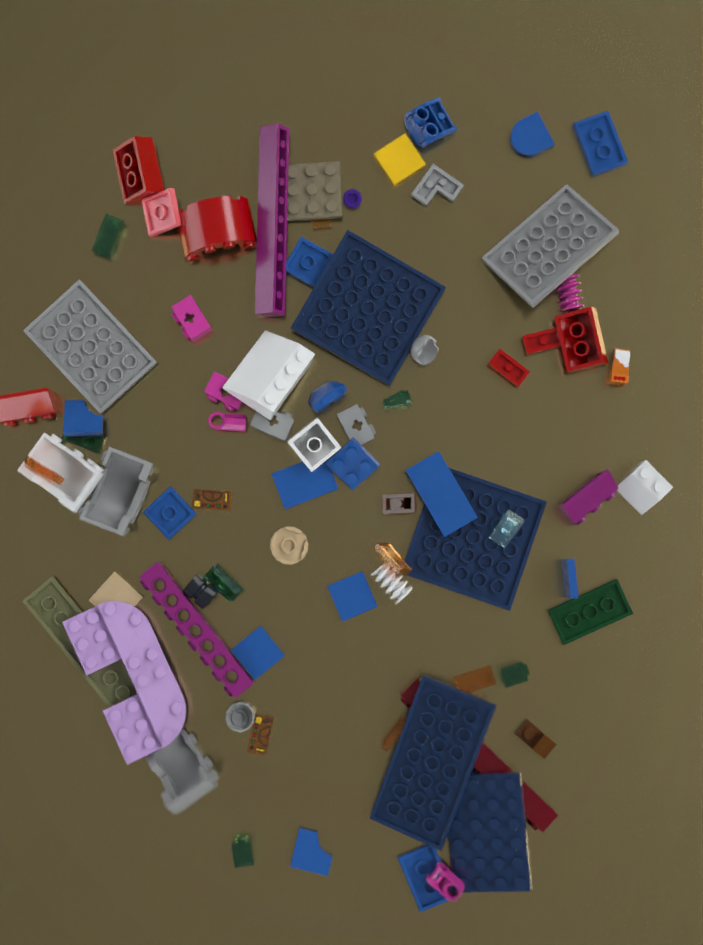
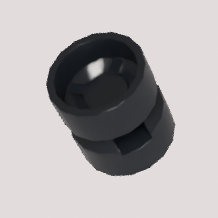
M198 573L182 592L190 599L195 598L194 603L203 610L219 591L212 584L207 585V580Z

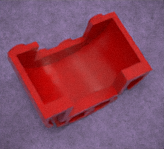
M232 196L214 197L186 205L187 210L185 211L179 209L182 225L178 227L185 260H198L200 256H203L202 251L211 253L220 247L224 249L233 248L235 244H239L240 248L250 249L257 244V235L250 203L246 197L238 196V199H233Z

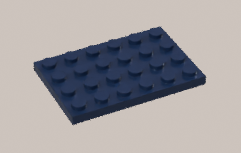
M521 772L471 773L448 834L452 873L464 883L463 893L532 892ZM453 886L454 893H458L457 888Z

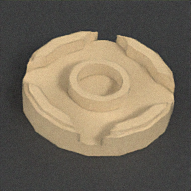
M287 526L279 529L274 533L270 542L272 555L283 564L292 565L300 562L308 551L307 537L301 530L295 527Z

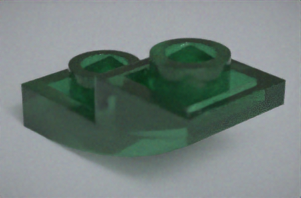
M106 214L91 251L110 258L116 240L119 238L124 220Z
M62 435L61 439L98 453L104 435Z

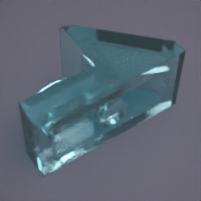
M507 510L500 518L489 538L505 548L525 520L512 511Z

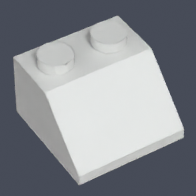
M317 417L287 440L311 472L342 448Z
M647 460L641 461L617 485L619 488L617 491L641 515L658 503L673 488Z

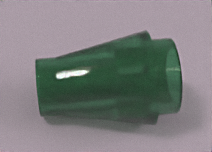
M402 389L383 399L386 410L408 408V405H412V399L409 390L404 391Z

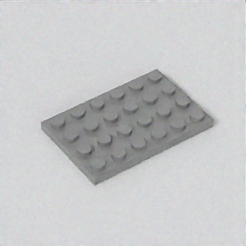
M566 184L482 257V260L534 308L619 234V229Z
M80 279L23 330L101 415L157 364L153 357Z

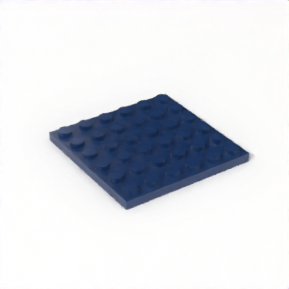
M347 230L290 329L390 386L410 352L413 342L418 338L446 287Z
M449 468L478 518L444 537L424 504L400 573L510 611L547 501Z

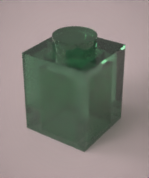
M521 661L498 668L503 685L506 688L528 681L527 676L530 675L527 665H523Z
M247 836L236 837L231 843L234 867L254 865L255 855L252 838H247Z

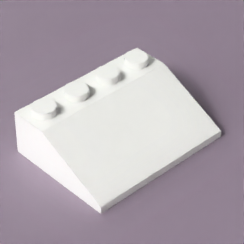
M265 330L222 389L271 420L312 364L315 354L297 342Z

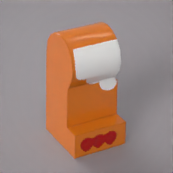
M613 349L608 384L623 386L628 384L630 350Z

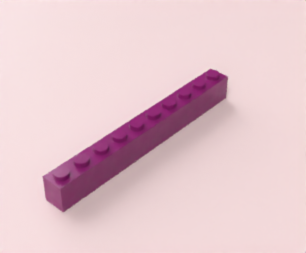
M279 123L261 126L259 135L255 314L264 317L285 315L289 128Z

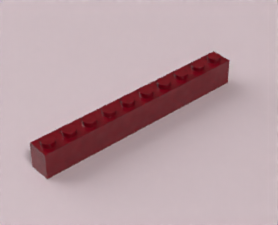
M417 678L400 693L402 697L400 701L407 708L412 706L420 681ZM483 742L473 768L475 773L514 772ZM522 780L525 816L529 819L527 823L535 831L539 829L543 833L559 815Z

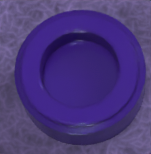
M350 189L344 193L343 203L348 209H356L361 205L362 196L359 191Z

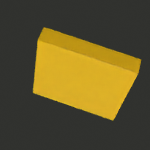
M406 133L374 153L375 158L394 186L426 166V163Z

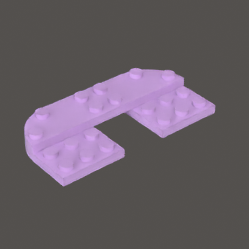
M110 601L101 603L63 621L62 623L86 675L122 659L136 688L137 695L103 711L127 765L170 744L183 728L186 719V702L147 617L138 608L130 604Z

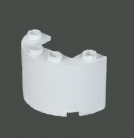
M43 433L17 471L29 480L42 486L58 498L60 503L77 513L104 474L102 472L104 469L89 458L86 461L83 458L84 454L79 450L74 449L72 451L61 443L62 439L55 434L49 436Z

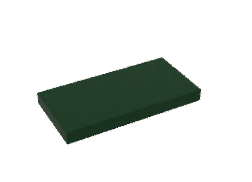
M618 579L609 581L579 595L578 598H572L547 610L562 645H566L633 614Z

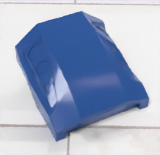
M440 97L427 101L404 115L405 125L414 143L422 148L458 130L453 125L440 102Z
M326 381L311 392L308 404L315 413L319 414L328 408L330 403H334L345 396L348 389L344 384H340L339 381Z

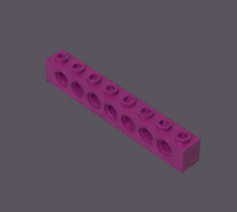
M156 562L139 576L141 578L140 584L146 591L149 589L153 594L152 599L158 606L161 604L164 607L165 616L170 621H175L177 631L182 636L186 635L190 640L187 642L193 651L197 650L201 654L200 660L206 667L209 665L212 668V675L218 682L220 680L225 685L224 690L230 697L233 695L237 698L255 683L160 562ZM158 580H162L165 584L162 591L157 590L155 587V583ZM169 595H174L177 599L174 606H170L167 603ZM181 610L188 612L189 617L186 621H182L179 618ZM193 625L199 626L201 630L199 636L192 635L191 627ZM208 640L212 643L213 648L211 651L203 649L204 641ZM216 656L224 658L225 663L223 666L215 664ZM227 672H235L237 679L229 681L226 676Z

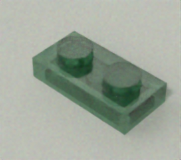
M217 563L204 575V578L230 603L243 591Z

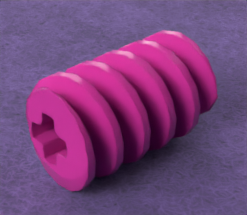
M573 273L557 289L558 293H562L558 296V299L563 301L559 306L565 308L561 312L575 311L584 307V304L578 303V301L583 299V297L577 296L582 291V289L576 288V286L581 284V282L575 281L580 276L579 274Z

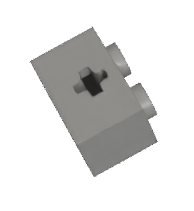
M358 404L338 413L337 418L348 439L350 440L354 437L363 446L375 439L374 435L376 432L372 424H367L365 420L367 414L364 408H359ZM354 422L362 423L360 431L352 428L354 427Z
M256 411L250 426L286 442L295 420L292 419L293 415L282 411V413L276 412L272 419L276 417L278 425L273 424L271 426L269 419Z

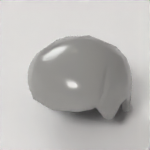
M422 335L416 338L411 346L412 358L420 365L425 366L431 363L439 350L435 344L437 341L429 335Z
M233 703L228 707L225 714L227 726L236 732L248 730L254 723V710L247 703Z

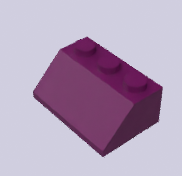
M606 469L598 473L557 506V509L570 525L575 523L579 525L587 519L585 517L586 514L590 511L594 513L602 507L600 505L605 499L607 501L611 500L616 495L615 491L619 488L610 471Z

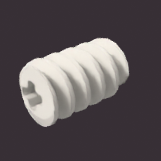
M384 563L371 576L378 575L375 581H383L380 587L387 586L388 588L385 593L392 592L393 594L390 599L397 598L398 600L395 603L397 604L411 592L412 586L405 588L407 580L400 582L403 575L395 576L398 569H390L393 563Z

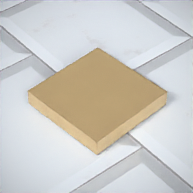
M114 571L89 601L94 606L105 602L118 601L135 607L143 599V596Z

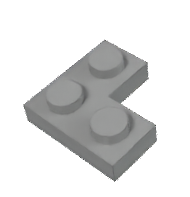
M433 164L411 196L426 207L437 192L453 202L464 185Z

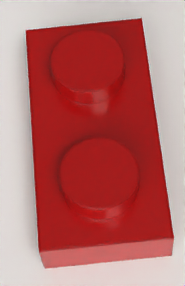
M557 327L522 336L526 355L561 347Z
M501 349L497 351L488 363L490 367L516 387H519L530 373L528 369Z

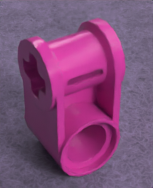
M438 862L434 871L426 876V881L450 901L457 900L464 891L462 880L441 862ZM450 886H455L458 893L452 892Z

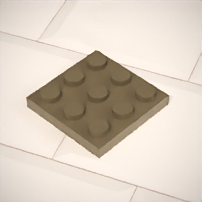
M340 161L289 164L287 221L343 218Z

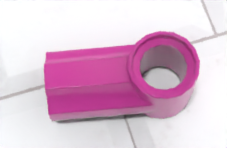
M213 412L209 416V425L215 431H246V415ZM214 417L222 418L223 422L220 426L212 424Z

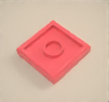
M168 188L141 199L148 236L153 237L182 225L174 188Z

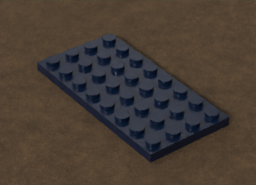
M424 674L369 819L442 851L497 705Z

